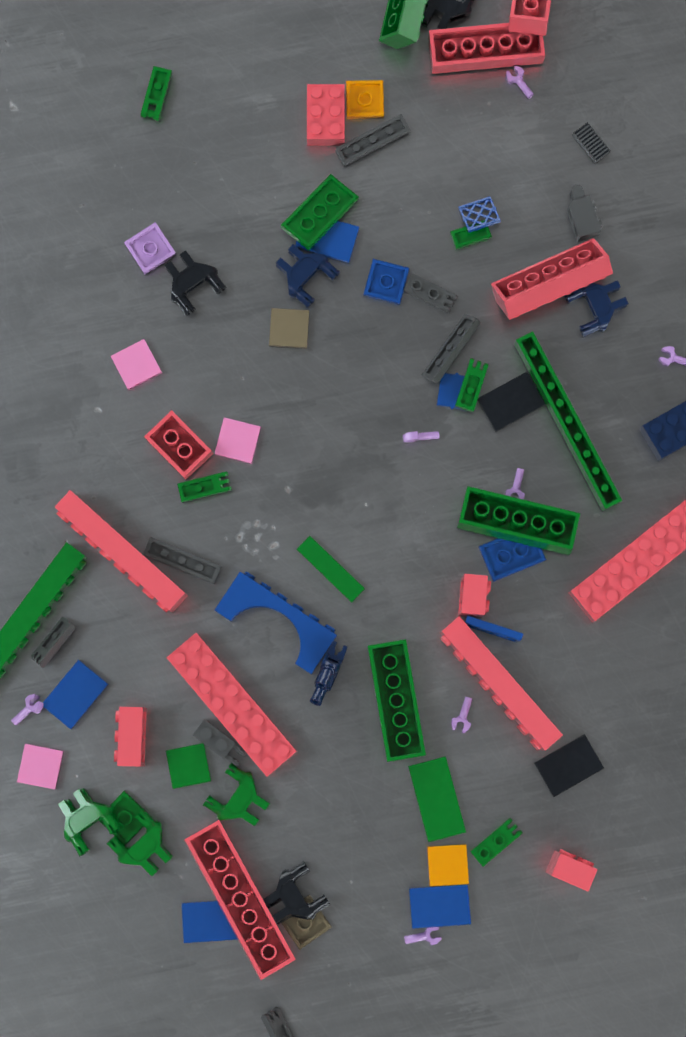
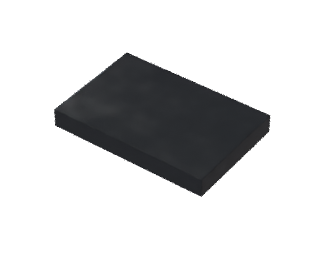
M527 372L477 399L495 432L545 406V402Z
M585 734L534 763L553 797L604 769Z

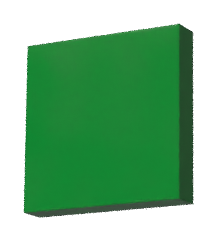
M203 743L166 750L173 789L211 781L205 745Z
M124 790L110 806L113 809V817L121 827L113 835H116L122 844L126 846L144 827L135 818L144 808Z

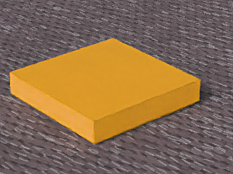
M383 80L346 81L347 119L384 118Z
M466 844L427 846L430 886L469 884Z

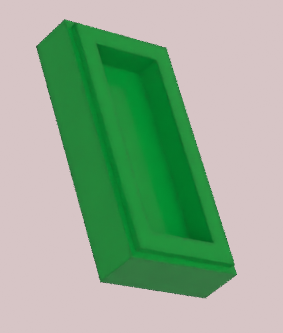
M466 226L450 231L456 250L492 239L489 227L468 233Z

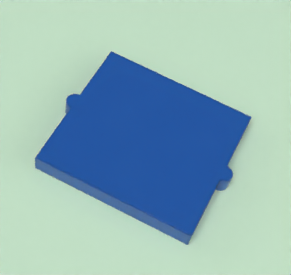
M458 373L444 374L440 380L437 406L450 407L451 409L458 408L455 407V403L464 378L463 375Z

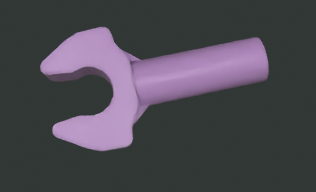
M515 65L514 71L517 73V76L514 77L509 71H506V80L509 84L516 83L529 99L534 94L523 80L525 71L523 68Z
M667 346L661 349L662 352L670 355L668 359L659 357L658 360L661 364L669 366L670 363L676 362L686 366V358L676 355L674 347Z
M416 431L403 435V440L406 443L418 440L439 439L438 431L423 433Z
M517 468L513 487L506 490V496L517 494L519 499H524L525 493H522L520 489L524 469Z
M32 694L25 698L26 707L11 720L14 725L19 724L30 712L36 714L41 712L44 703L36 702L40 696Z
M465 697L460 715L452 718V730L456 729L458 722L464 724L462 733L469 730L471 723L468 722L467 715L473 700L472 698Z
M439 927L427 928L423 933L404 936L405 943L409 944L426 940L430 942V945H435L442 938H432L430 933L431 931L439 930Z

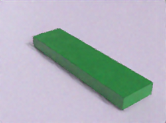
M311 536L297 548V551L351 603L365 590Z

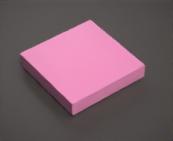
M145 339L111 356L128 390L162 373Z
M224 417L214 454L252 464L261 426Z
M25 744L17 782L56 790L64 751Z

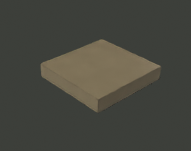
M271 308L269 347L307 349L309 310Z
M310 894L304 898L306 903L309 904L314 901ZM322 911L316 913L313 920L291 917L282 923L299 950L332 928Z

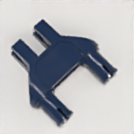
M292 244L288 249V253L297 262L291 267L280 257L276 262V267L287 276L289 296L291 298L296 297L306 308H309L311 306L310 303L313 304L315 299L303 289V286L318 270H322L332 281L336 279L335 276H338L340 271L328 262L329 259L326 255L304 254Z
M618 280L605 286L591 283L587 287H582L569 295H564L565 298L567 297V303L584 297L594 316L593 321L579 326L580 332L583 331V337L596 331L604 332L613 313L627 307L629 304L626 297L611 303L608 295L619 291L621 286Z
M335 641L332 642L314 683L316 688L310 702L316 706H321L326 692L331 690L347 650V646L344 645L342 651L335 655L337 644Z

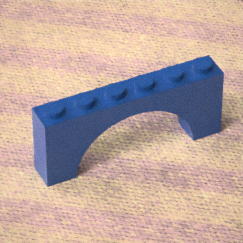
M247 571L244 574L239 572L215 608V611L231 622L241 612L251 608L263 607L280 612L293 623L299 634L300 653L295 664L312 675L332 642L336 639L337 635L334 633L336 630L327 624L325 627L319 624L320 619L311 613L309 616L302 612L303 608L296 603L290 605L286 602L288 598L279 592L275 595L270 591L271 587L264 582L258 584L254 581L256 577Z

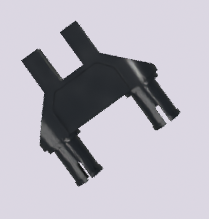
M428 0L421 25L428 27L435 15L441 18L437 29H447L450 23L470 15L472 12L471 5L474 0Z
M185 250L180 256L187 268L179 273L171 261L165 264V267L173 278L171 301L175 304L177 303L185 315L189 316L190 311L193 313L196 308L186 297L187 294L204 282H209L216 294H220L221 290L224 291L227 287L218 277V270L215 267L194 262Z
M304 861L290 871L288 869L283 870L276 891L263 899L268 909L281 901L284 903L285 908L273 915L278 925L291 917L313 920L316 913L331 905L324 894L310 904L306 903L295 883L297 879L310 872Z

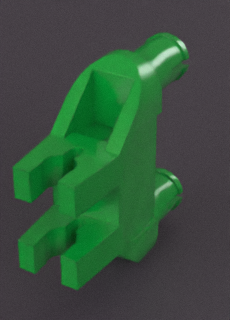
M231 763L229 768L234 770L235 773L227 769L225 774L238 781L239 787L227 805L221 804L209 795L206 800L213 805L205 801L203 806L214 812L218 820L243 818L255 826L259 819L247 811L248 807L254 802L266 810L270 803L257 795L252 773L250 771L244 772Z
M85 788L78 789L73 793L81 806L80 808L76 809L70 799L63 800L58 804L66 817L64 838L67 842L72 843L79 857L90 851L81 835L82 832L93 824L102 820L110 835L121 828L112 815L113 809L111 806L94 802Z
M142 809L135 818L147 830L130 848H126L116 835L106 844L118 855L117 858L120 863L141 865L153 876L159 868L149 857L155 852L167 863L173 855L162 844V823L157 820L155 821L145 809Z

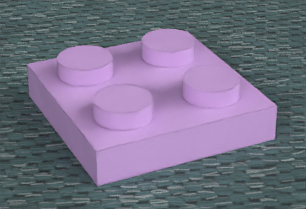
M156 222L124 242L144 275L176 255V252Z

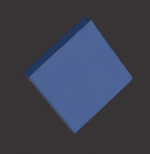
M373 259L363 296L400 305L409 268Z

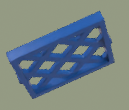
M491 196L458 206L468 233L501 222ZM488 202L491 203L492 208L486 207ZM475 206L481 208L480 212L473 211ZM484 209L490 211L488 215L482 214ZM463 210L469 212L467 217L464 216ZM492 212L495 213L496 219L490 217ZM472 213L477 215L475 220L469 218ZM480 216L486 218L484 223L478 221ZM467 221L473 222L471 227L468 226Z

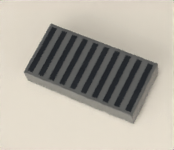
M588 122L572 134L595 164L611 151Z

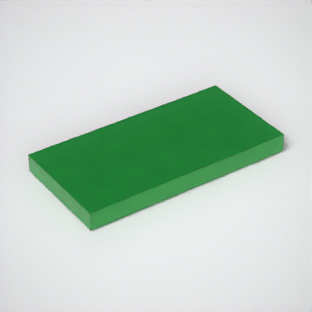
M330 174L281 224V228L309 251L359 200V196Z
M446 756L408 766L428 842L465 833L466 830Z

